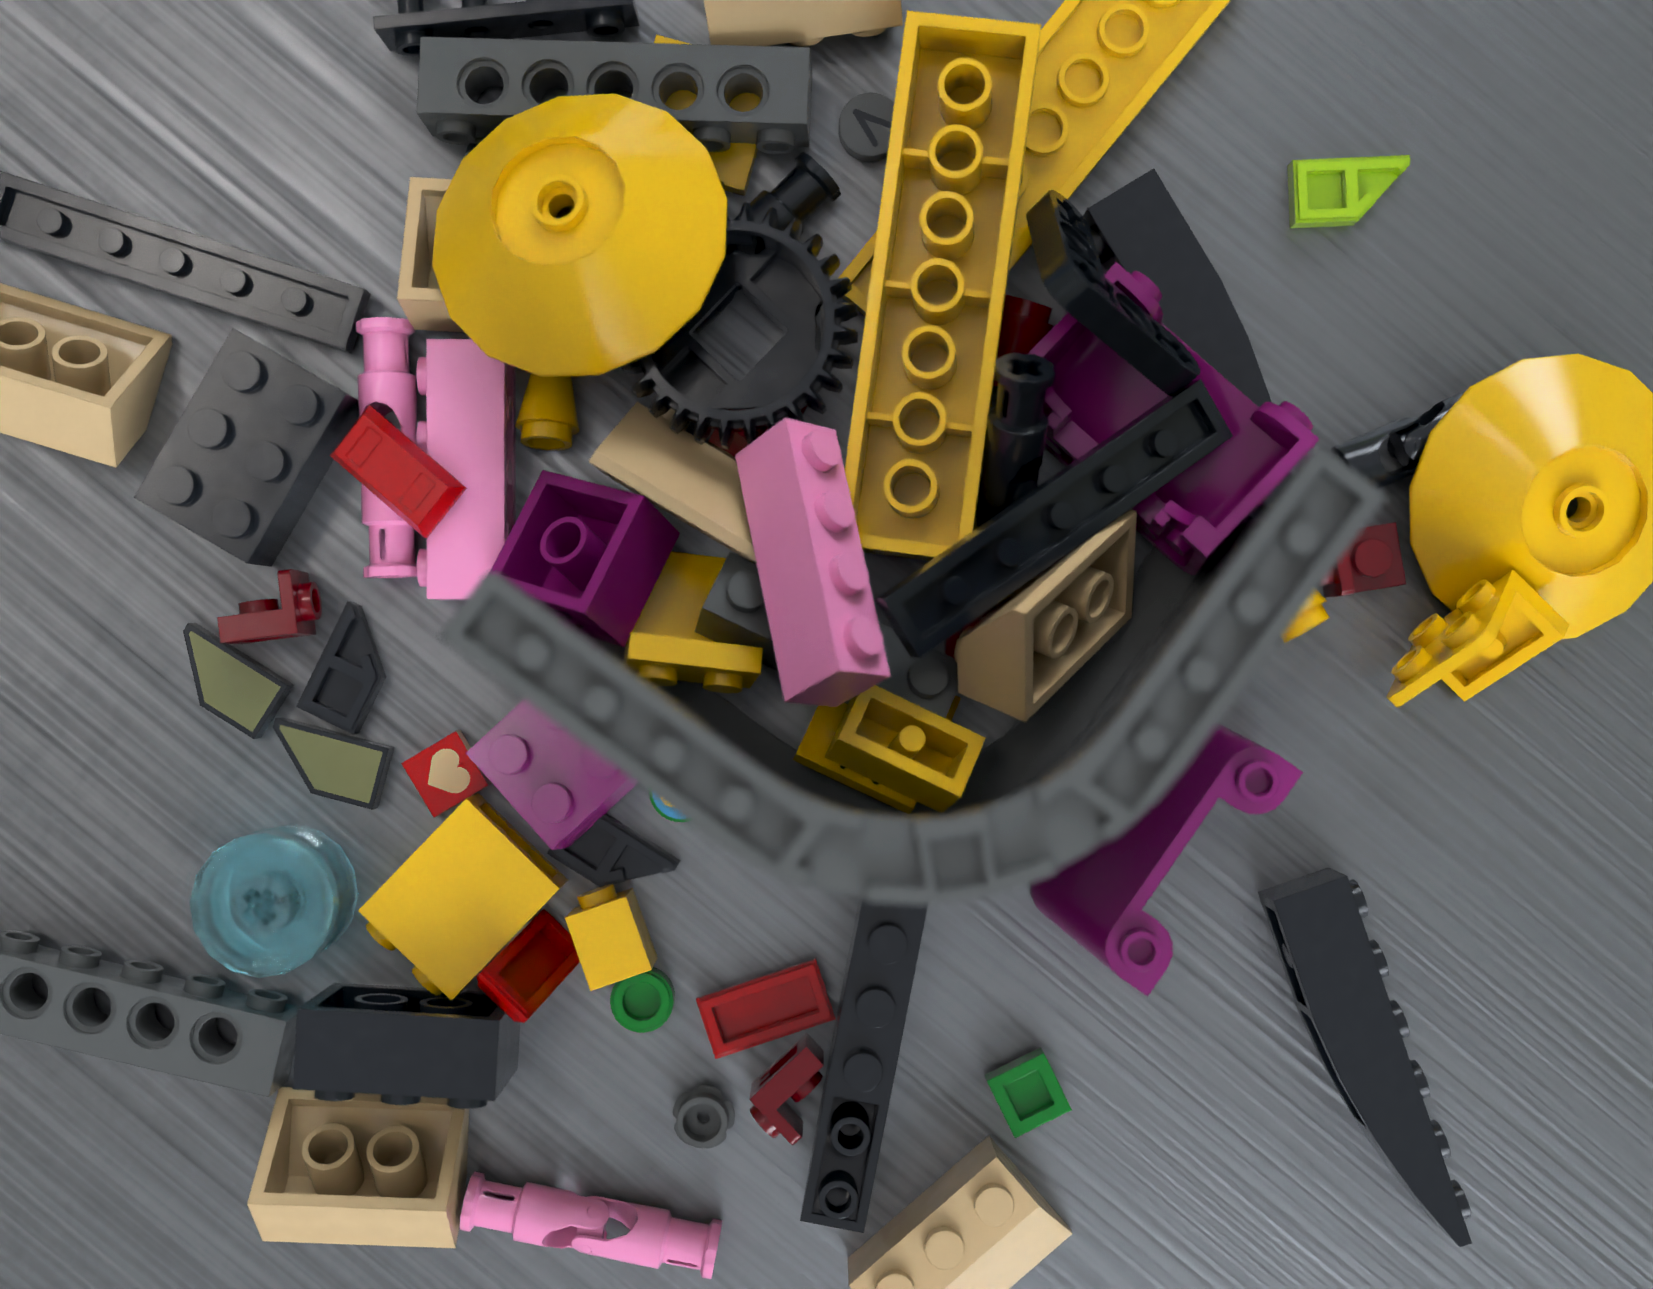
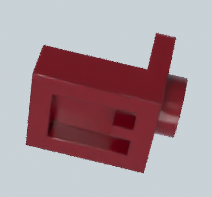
M1396 522L1362 528L1320 585L1323 587L1325 598L1406 585Z
M294 569L279 570L278 584L282 609H279L278 599L238 603V615L217 617L220 643L248 644L316 635L315 620H319L322 614L321 596L317 584L309 581L307 572Z
M808 1033L804 1034L751 1084L749 1100L754 1104L750 1108L753 1118L769 1136L776 1138L781 1133L791 1145H794L803 1137V1121L786 1103V1100L791 1097L795 1103H798L810 1094L823 1078L819 1070L824 1066V1050Z

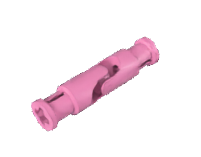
M372 317L356 321V332L363 335L364 373L357 376L359 417L369 405L383 416L394 411L399 421L401 432L417 444L416 376L410 373L409 336L415 333V329L408 319ZM362 484V524L369 527L370 565L363 568V578L417 577L414 528Z
M474 1172L465 1193L459 1227L460 1230L468 1232L474 1226L512 1233L513 1241L561 1249L570 1247L584 1254L656 1269L662 1263L700 1270L702 1278L711 1279L723 1220L713 1218L710 1224L674 1218L668 1209L599 1196L584 1197L572 1191L526 1182L523 1187L486 1181L484 1173ZM614 1218L621 1221L630 1232L617 1238L607 1239L606 1224L608 1219Z

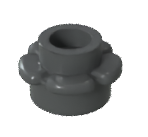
M700 1085L692 1093L684 1092L678 1097L673 1107V1116L677 1120L674 1125L677 1136L684 1143L696 1148H713L718 1146L726 1139L727 1129L732 1128L734 1125L735 1111L732 1103L729 1100H724L722 1092L710 1085ZM706 1111L710 1116L709 1120L701 1122L697 1117L698 1113Z

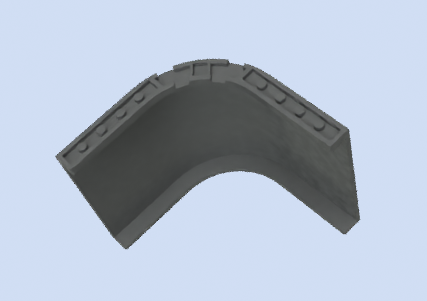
M1318 449L1306 454L1262 514L1258 518L1245 521L1196 575L1184 572L1153 546L1134 571L1132 618L1026 722L1019 721L1005 735L980 751L961 798L943 813L917 802L912 812L907 814L794 761L796 749L777 738L717 692L704 689L703 683L677 680V684L673 686L651 685L623 664L625 647L583 635L502 574L493 572L485 574L439 637L709 837L746 861L790 882L803 886L810 885L833 893L865 898V901L920 905L965 901L1007 892L1056 873L1057 868L1085 855L1106 839L1110 841L1121 834L1156 803L1186 768L1387 495L1325 449Z

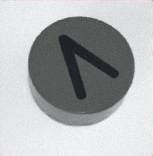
M863 93L852 98L844 106L839 118V138L844 149L852 157L864 162H876L887 157L894 102L878 93Z

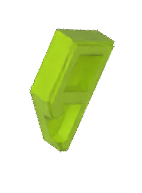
M1410 155L1292 160L1287 165L1290 228L1354 225L1374 205L1376 200L1397 177L1410 165Z

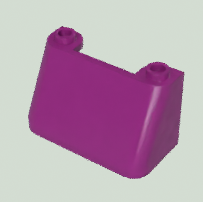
M1116 262L1104 276L1175 336L1191 353L1201 371V374L1193 381L1202 380L1233 435L1229 440L1131 508V510L1137 511L1136 530L1177 567L1190 575H1196L1299 464L1302 458L1312 450L1319 441V438L1311 432L1313 425L1310 419L1292 403L1283 401L1278 406L1275 403L1266 401L1259 407L1162 323L1163 311L1158 303L1162 299V293L1154 282L1139 271H1133L1130 274ZM1069 313L1028 353L1044 357L1054 364V384L1046 389L1043 413L1049 420L1045 448L1066 467L1169 396Z
M1218 723L1186 768L1158 801L1125 831L1110 841L1106 839L1085 855L1057 868L1056 873L1030 883V895L1034 905L1046 918L1117 976L1148 997L1167 970L1173 957V942L1168 930L1157 919L1142 910L1219 798L1244 813L1264 814L1274 810L1284 801L1303 772L1275 752Z

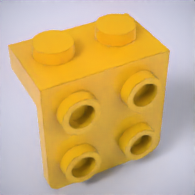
M671 551L625 645L623 663L625 666L651 685L673 686L679 680L703 683L704 689L718 693H740L742 688H751L761 674L763 648L719 643L695 632L702 606L726 558Z
M1512 569L1492 584L1487 579H1483L1461 596L1456 603L1457 608L1444 618L1437 613L1432 614L1412 631L1408 638L1412 646L1409 652L1393 667L1391 673L1396 678L1386 698L1395 707H1400L1442 679L1465 702L1563 639L1569 623L1515 570Z

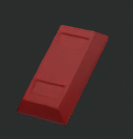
M370 405L329 455L424 538L429 537L467 489V487Z
M543 909L477 975L478 987L513 1021L525 1023L580 963L571 934Z
M816 958L696 998L715 1059L836 1020Z

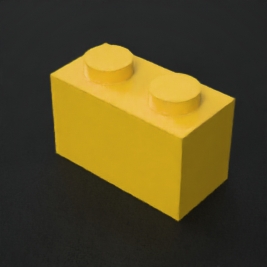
M875 685L851 698L825 754V758L943 813L961 798L986 738Z

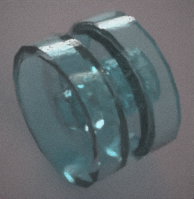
M296 824L267 827L254 833L237 837L215 850L196 874L189 902L193 929L208 955L232 972L257 978L287 974L337 943L353 920L358 900L355 869L341 846L317 829ZM273 892L278 898L276 901L274 900Z

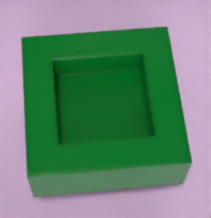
M1041 1047L985 1074L986 1081L1014 1138L1072 1111Z

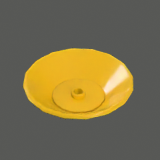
M618 94L559 96L505 119L462 159L436 211L432 267L450 318L488 357L540 377L599 376L656 352L700 311L725 258L728 199L708 149L667 111ZM574 206L570 214L560 219L556 218L557 213L562 208Z
M1579 353L1521 359L1470 386L1430 431L1409 486L1410 545L1431 593L1447 608L1454 611L1457 608L1456 603L1461 596L1477 582L1487 579L1492 584L1513 569L1569 623L1563 639L1576 638L1626 612L1653 582V392L1631 371ZM1576 498L1578 502L1577 510L1568 518L1566 515L1568 504L1572 499Z

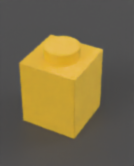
M608 884L577 896L580 906L573 908L565 917L590 991L652 970L658 958L633 888L616 893L614 884Z

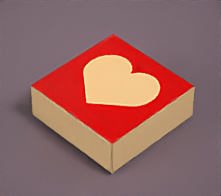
M461 730L451 733L401 763L433 818L492 784L466 754L471 747Z

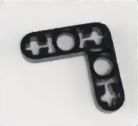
M1049 190L1026 213L1037 264L1044 286L1056 302L1161 391L1169 396H1175L1201 374L1196 360L1175 336L1104 276L1088 223L1075 206L1055 190Z

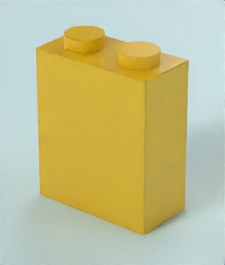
M477 793L466 798L371 896L358 912L369 921L366 924V929L376 942L390 951H394L397 948L415 965L412 968V973L424 988L435 995H440L443 992L452 1001L558 892L568 879L493 806Z

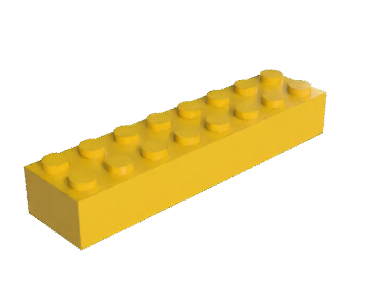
M907 10L845 463V474L864 553L931 561L974 531L987 418L991 407L995 377L994 369L1002 326L1038 60L1041 24Z

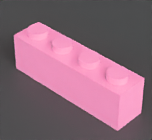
M426 339V357L418 358L416 368L419 394L426 396V421H419L417 445L467 487V489L427 538V549H419L417 555V579L420 587H427V599L466 600L482 577L490 572L516 522V367L488 357L472 339Z
M785 417L735 454L784 702L837 707L891 677L836 430Z

